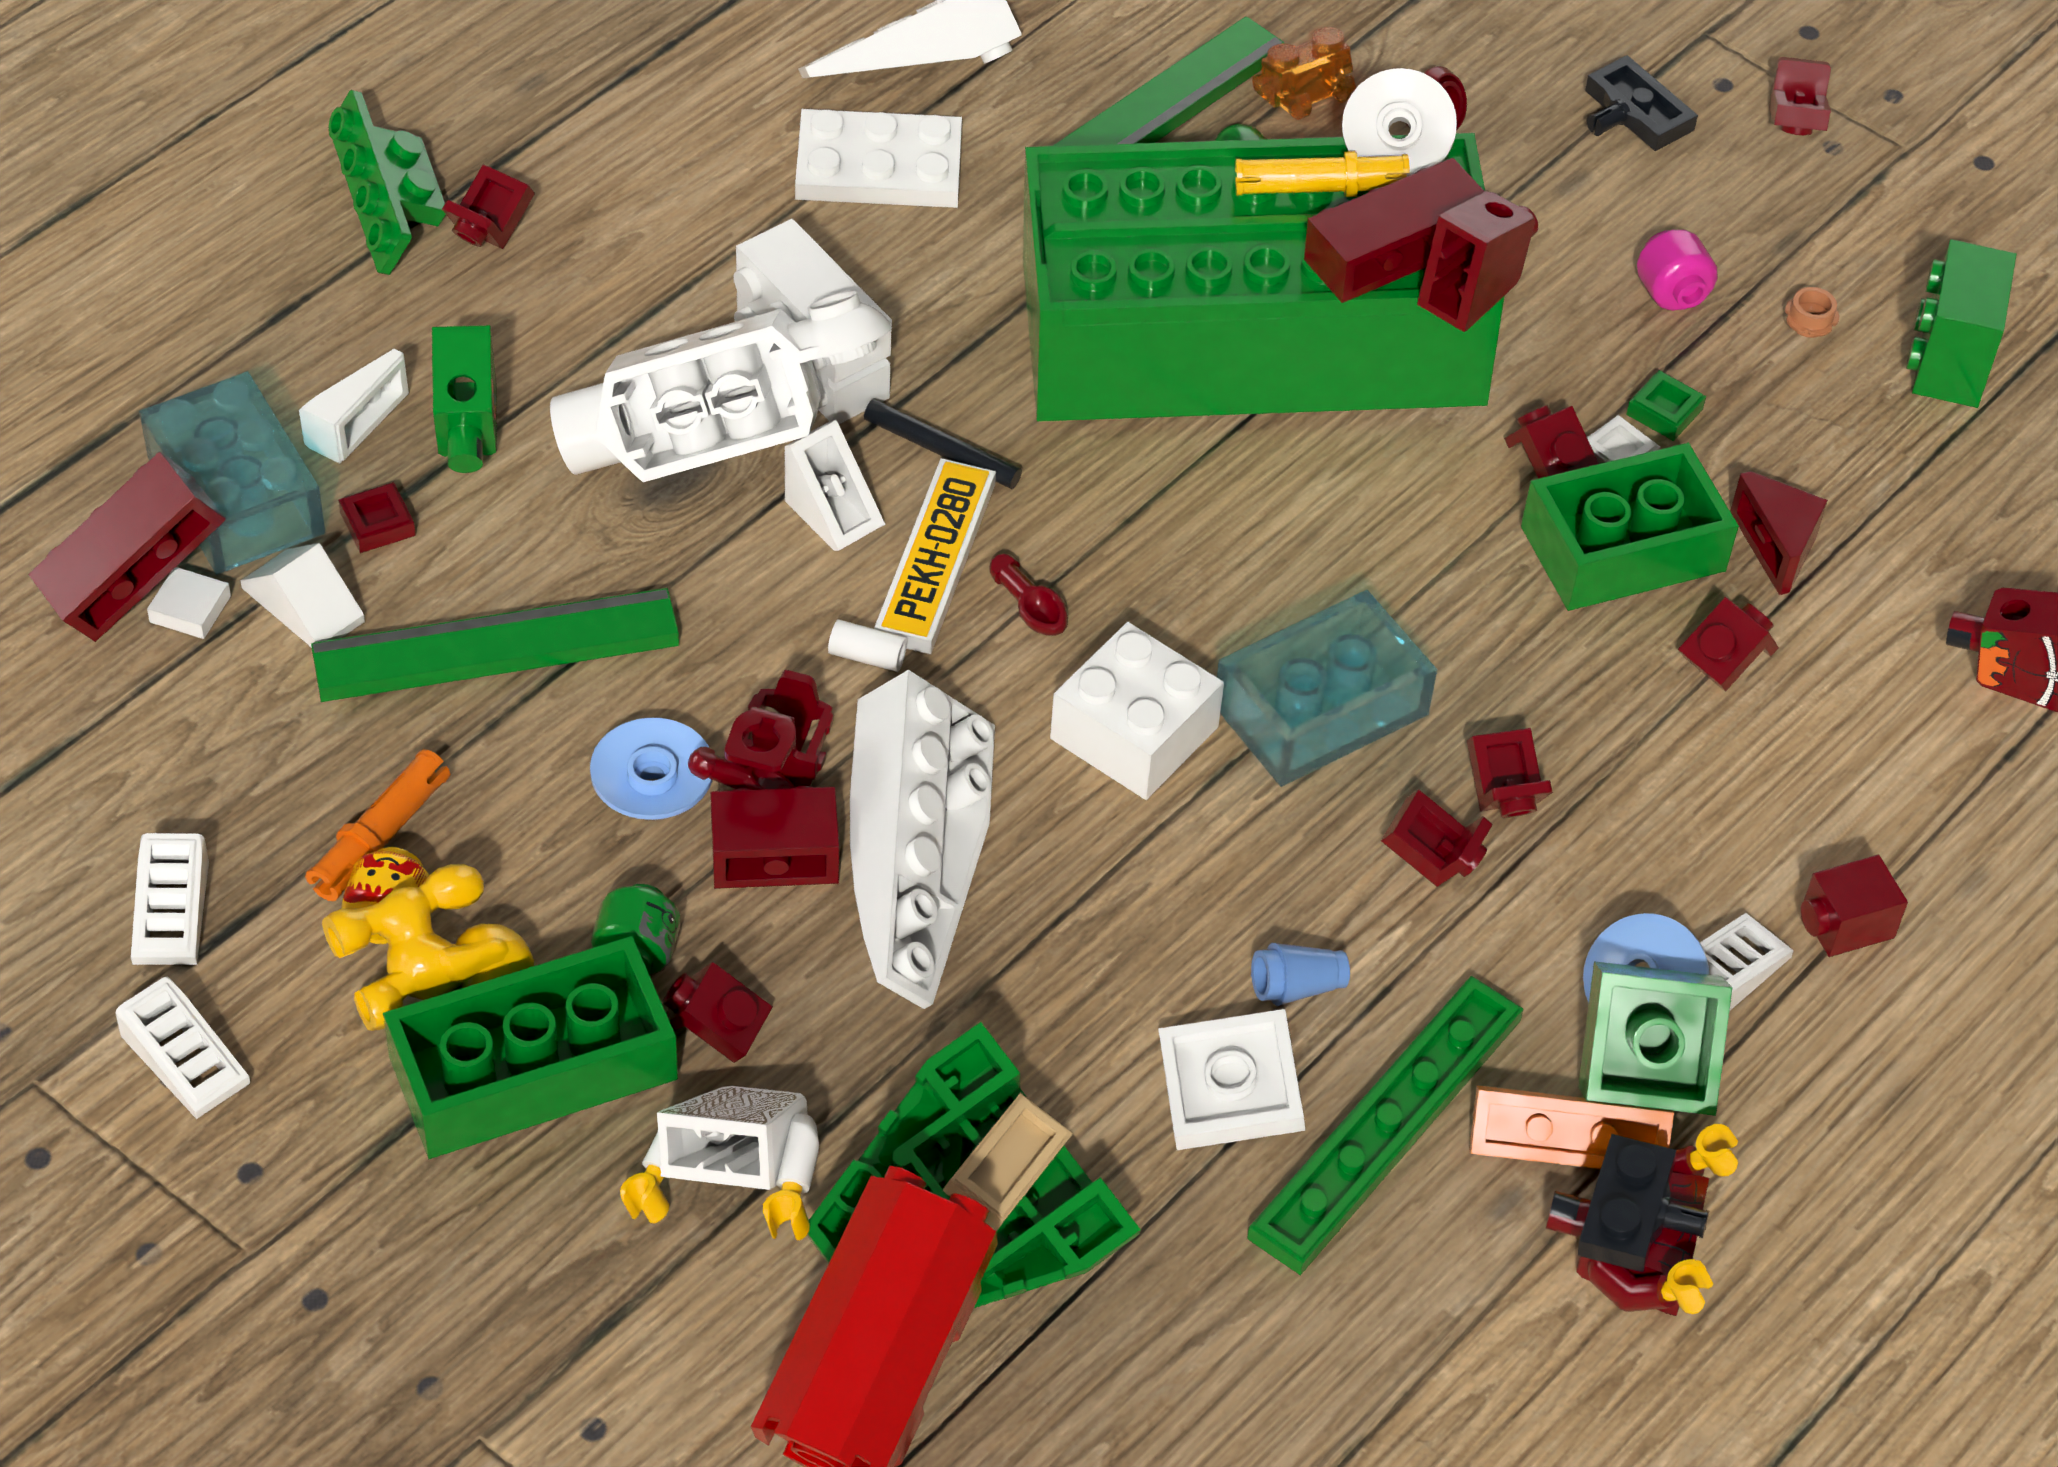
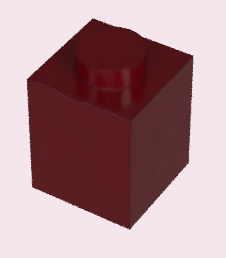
M1878 854L1813 873L1804 901L1801 904V917L1807 932L1813 937L1817 936L1828 957H1833L1894 939L1908 901Z

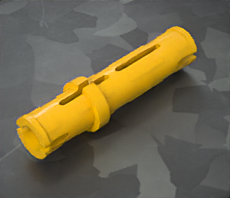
M1351 151L1344 152V157L1236 159V196L1263 193L1344 191L1345 197H1357L1358 191H1371L1375 188H1382L1407 177V173H1410L1408 154H1402V156L1357 157V152Z

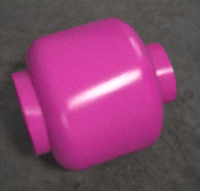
M1665 230L1657 233L1645 244L1637 260L1639 278L1655 303L1666 310H1684L1699 305L1712 292L1718 279L1717 265L1698 236L1687 230Z

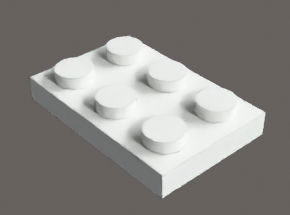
M801 109L795 200L958 208L962 117Z

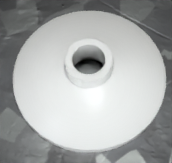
M1404 68L1381 71L1363 81L1350 96L1342 121L1343 137L1348 152L1356 151L1357 157L1402 156V154H1408L1410 173H1407V177L1420 169L1429 168L1443 162L1453 146L1457 128L1454 105L1446 90L1432 77L1416 70ZM1402 121L1407 123L1411 130L1405 138L1396 139L1390 135L1389 127L1394 122Z

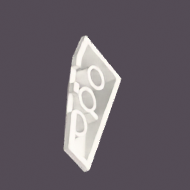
M936 0L916 10L917 14L913 16L908 15L877 29V31L873 32V35L853 41L798 70L802 78L970 59L981 56L985 64L1011 52L1012 48L1009 41L1021 36L1022 33L1006 0Z

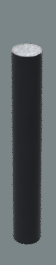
M875 399L871 400L865 409L864 420L951 461L996 471L995 482L1005 487L1014 489L1021 478V468Z

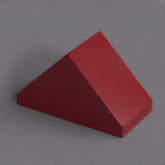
M1752 471L1741 473L1730 512L1778 594L1790 593L1817 538L1828 500Z

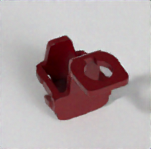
M784 670L778 680L776 689H760L759 693L755 694L749 703L748 711L740 714L735 719L724 748V756L728 761L744 767L750 766L769 772H780L795 787L811 786L826 760L827 753L822 752L821 749L826 735L830 733L833 724V707L819 699L816 682L812 676ZM766 706L771 707L778 713L765 710ZM819 720L806 753H802L801 750L812 721Z

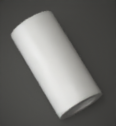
M838 619L830 635L828 653L898 672L905 657L907 637Z

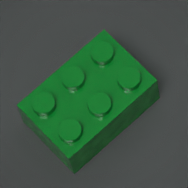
M1689 442L1531 480L1521 523L1523 532L1567 611L1726 572L1739 527Z

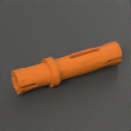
M423 749L419 751L415 759L355 823H347L337 832V842L305 875L309 884H315L321 878L320 882L313 888L321 898L327 901H336L346 889L357 860L367 853L382 849L442 783L449 779L451 774L447 766H442L436 773L434 772L444 762L440 756L430 750Z

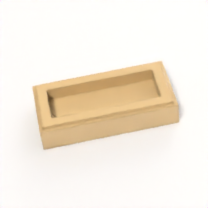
M1020 1093L950 1179L943 1191L950 1197L953 1193L967 1196L985 1206L989 1210L985 1222L997 1231L1073 1133Z

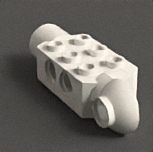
M845 291L827 296L810 304L808 311L811 318L795 322L785 312L778 309L617 355L605 373L604 383L552 397L550 402L551 422L559 451L566 466L574 475L622 462L642 482L807 437L817 417L821 400L812 360L822 358L825 365H835L863 357L876 349L875 340L886 335L892 327L881 312L870 305L860 302L857 291Z

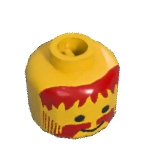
M386 847L367 853L357 860L353 867L343 896L341 909L368 907L377 904L389 893L397 889L406 887L418 888L426 881L429 873L414 854L404 849ZM379 934L371 935V943H388L387 939Z

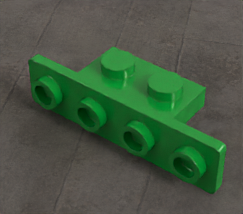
M350 90L341 106L335 108L331 114L328 126L329 136L333 140L341 164V171L345 175L353 199V206L358 214L366 237V245L371 252L378 273L390 275L412 238L407 220L438 227L446 215L442 211L445 202L422 137L415 136L407 131H393L373 126L362 92Z

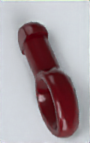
M997 555L989 565L990 574L997 584H1003L1018 601L1019 614L1025 624L1033 631L1047 636H1056L1063 633L1067 628L1069 617L1062 598L1048 587L1042 585L1035 586L1020 570V563L1011 555Z
M709 747L695 749L688 759V768L696 777L702 780L709 778L733 789L764 790L790 789L795 787L780 772H769L750 766H741L716 755L715 751Z

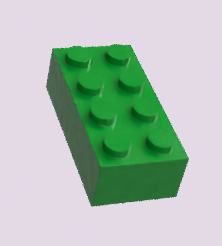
M633 936L383 1013L389 1058L428 1160L678 1080L676 1035Z

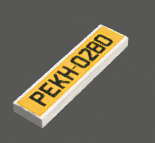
M940 459L874 629L907 637V649L927 654L932 653L995 487L996 471Z

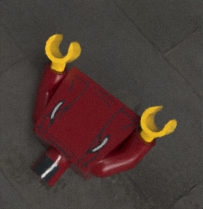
M1723 1124L1707 1126L1698 1135L1696 1148L1690 1145L1676 1151L1675 1165L1669 1183L1671 1192L1670 1202L1703 1210L1710 1179L1703 1176L1705 1168L1709 1167L1718 1176H1729L1735 1172L1738 1160L1733 1152L1727 1148L1735 1147L1738 1140L1729 1127ZM1555 1191L1546 1229L1580 1237L1591 1200ZM1664 1228L1662 1234L1651 1245L1644 1272L1581 1256L1579 1257L1576 1270L1581 1278L1590 1281L1620 1310L1625 1312L1657 1309L1666 1314L1677 1316L1680 1307L1685 1313L1696 1314L1703 1309L1705 1300L1698 1288L1709 1289L1713 1286V1281L1705 1265L1701 1261L1693 1259L1697 1236Z

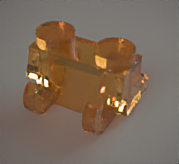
M1324 27L1316 30L1312 35V41L1298 46L1277 44L1272 46L1268 50V57L1262 59V73L1253 76L1254 90L1274 108L1281 106L1297 120L1310 116L1312 104L1333 96L1341 103L1347 102L1355 91L1356 84L1352 75L1346 76V74L1353 72L1350 47L1344 42V33L1337 28Z

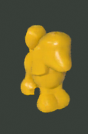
M450 864L438 868L418 888H400L389 893L377 904L355 909H339L331 912L322 920L326 940L337 958L350 955L367 947L371 935L379 934L388 941V974L354 993L357 1011L367 1030L384 1029L383 1013L402 1007L403 999L407 996L422 1000L452 992L460 985L462 988L534 966L535 963L531 950L524 939L513 929L500 924L480 923L469 927L460 935L455 945L434 933L431 924L432 912L437 908L460 909L468 907L477 902L484 893V880L476 868L465 864Z

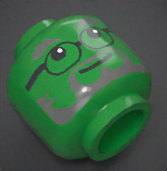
M634 884L615 889L607 894L600 905L591 936L592 948L633 936L649 975L652 976L663 971L672 958L680 929V912L672 900L652 885Z

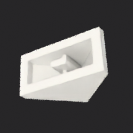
M831 420L811 431L809 436L797 439L785 446V502L834 551L843 549L885 525L837 420Z
M320 543L286 549L240 580L244 591L310 647L311 643L343 638L365 622L362 610Z

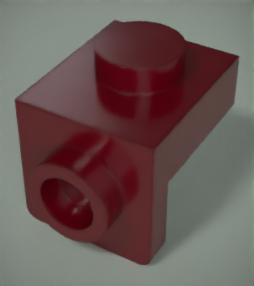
M1780 57L1778 59L1769 106L1774 125H1780L1782 131L1794 135H1811L1813 129L1827 131L1831 113L1826 97L1831 67L1828 62Z
M483 164L460 205L447 200L442 211L454 224L452 232L464 241L477 247H481L483 242L486 241L504 249L535 192L528 184Z
M1548 405L1529 412L1517 419L1521 429L1504 438L1508 448L1522 443L1538 479L1599 464L1573 406L1552 414Z
M1725 597L1678 648V651L1686 660L1726 692L1762 651L1771 657L1779 647L1769 633L1774 625L1762 612L1750 603H1746L1740 609Z
M1531 728L1476 735L1467 740L1480 812L1500 809L1502 818L1531 814L1537 811L1536 803L1541 802L1553 793L1551 781H1541Z
M1418 789L1405 799L1381 842L1438 887L1457 873L1463 877L1469 875L1479 865L1487 852V848L1482 843L1493 824L1482 816L1465 828Z
M711 962L693 976L683 973L672 984L662 1001V1004L668 1007L666 1014L674 1032L682 1026L686 1027L733 1063L746 1056L773 1006L714 962Z

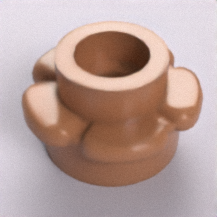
M1818 287L1800 289L1785 306V313L1788 315L1786 318L1787 324L1804 337L1825 336L1832 331V326H1836L1839 322L1836 299L1831 293Z

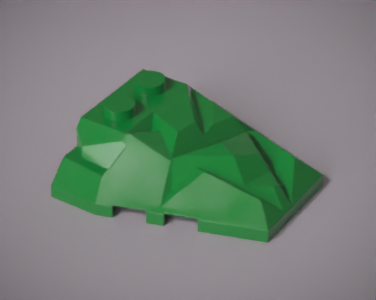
M982 1022L927 1059L915 1075V1084L895 1111L890 1109L879 1124V1132L858 1161L853 1159L809 1219L810 1230L807 1236L828 1264L870 1176L884 1178L889 1166L900 1167L922 1178L926 1182L924 1190L949 1200L950 1196L943 1189L1017 1096L1021 1093L1027 1097L1020 1088V1072ZM1063 1146L997 1230L998 1245L982 1277V1292L974 1308L1085 1274L1141 1233V1229L1100 1177L1092 1182L1065 1146Z

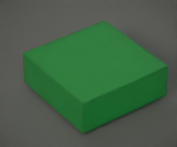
M1658 370L1629 401L1626 415L1668 439L1675 441L1703 410L1706 396Z

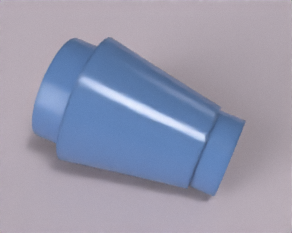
M1271 943L1266 950H1257L1253 955L1251 965L1252 984L1259 1000H1271L1274 1005L1280 1006L1338 988H1346L1350 980L1349 960L1343 950L1332 951L1330 949Z

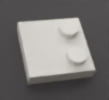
M1285 1009L1158 1028L1177 1150L1305 1131L1304 1115Z

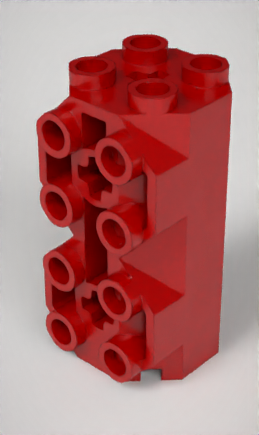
M889 1166L884 1178L870 1176L754 1418L751 1429L755 1438L769 1446L774 1434H777L788 1441L782 1455L804 1467H896L902 1464L924 1416L923 1404L952 1342L958 1341L982 1292V1277L998 1245L997 1231L985 1222L989 1214V1210L985 1206L961 1194L953 1193L950 1199L947 1200L924 1190L926 1182L922 1178L900 1167Z

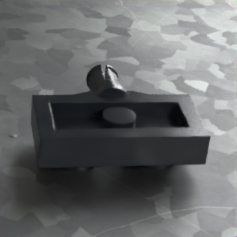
M1628 55L1588 75L1585 91L1604 107L1603 110L1591 114L1587 118L1588 128L1591 133L1594 132L1595 136H1600L1617 125H1624L1654 151H1657L1695 130L1698 115Z
M1611 1134L1579 1239L1578 1256L1644 1272L1651 1245L1662 1234L1664 1228L1696 1235L1699 1238L1704 1237L1709 1210L1705 1211L1670 1202L1671 1192L1669 1183L1675 1165L1677 1150Z

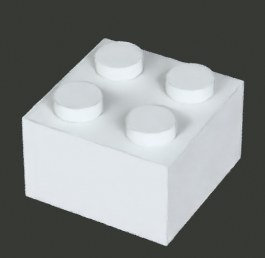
M1127 622L1054 693L1050 739L1141 798L1147 800L1218 728L1224 682Z

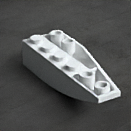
M907 670L859 698L857 702L850 789V851L854 892L863 937L877 982L925 1009L933 1005L990 824L995 725L918 675Z

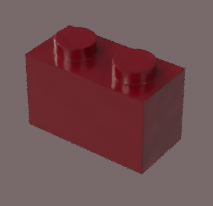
M797 786L790 789L764 790L737 788L731 791L710 792L714 889L839 884V836L835 787L815 788L812 786Z

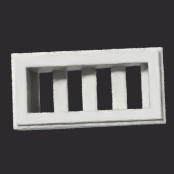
M392 349L308 401L299 410L304 444L309 449L339 464L344 461L409 394L404 354L396 349Z
M146 833L141 836L131 948L132 965H197L209 867L205 838L202 835ZM156 884H187V888H156ZM153 909H185V913H153ZM150 931H184L183 938H149Z
M1747 913L1700 942L1707 957L1709 973L1722 976L1733 987L1730 1010L1792 957L1794 951ZM1745 936L1766 954L1762 956L1742 938ZM1733 947L1752 963L1747 965L1730 952L1729 949ZM1719 958L1722 962H1724L1727 966L1734 970L1736 974L1732 975L1720 964H1718L1716 960Z
M169 977L161 978L116 1009L115 1013L121 1037L196 1119L250 1084L249 1075L186 995ZM180 1029L184 1031L164 1046H160L159 1043ZM196 1049H201L202 1052L177 1068L175 1063ZM213 1066L220 1070L195 1088L189 1083Z

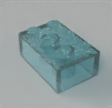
M248 371L139 411L148 459L151 460L160 451L190 473L226 518L199 545L216 575L325 534L319 486Z
M1365 590L1219 659L1217 678L1224 682L1220 714L1280 787H1283L1429 715L1437 669L1368 590Z

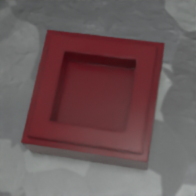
M394 482L338 499L340 514L360 553L416 536L414 521Z

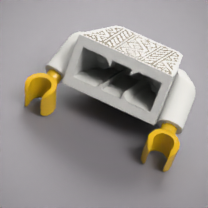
M727 1086L657 1112L658 1132L642 1162L646 1170L644 1173H638L629 1177L620 1188L622 1202L632 1219H636L641 1210H643L649 1222L653 1224L661 1221L667 1215L669 1202L660 1188L664 1177L771 1190L778 1186L781 1190L772 1193L763 1203V1213L772 1239H776L779 1226L788 1220H791L796 1240L800 1241L807 1236L810 1230V1223L800 1196L810 1190L819 1153V1139L816 1123L812 1117L807 1115V1100L801 1093Z

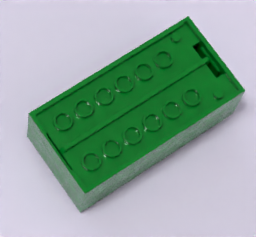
M1456 133L1453 146L1444 161L1454 158L1485 191L1475 133ZM1391 135V136L1394 137V138H1396V139H1402V138H1405V137L1408 136V135ZM1344 137L1025 147L1023 268L1037 422L1488 406L1504 297L1465 332L1417 305L1426 268L1341 303L1304 260L1308 218L1317 215L1327 208H1334L1365 195L1369 191H1358L1357 197H1345L1344 191L1263 193L1236 196V159L1344 157V152H1348Z

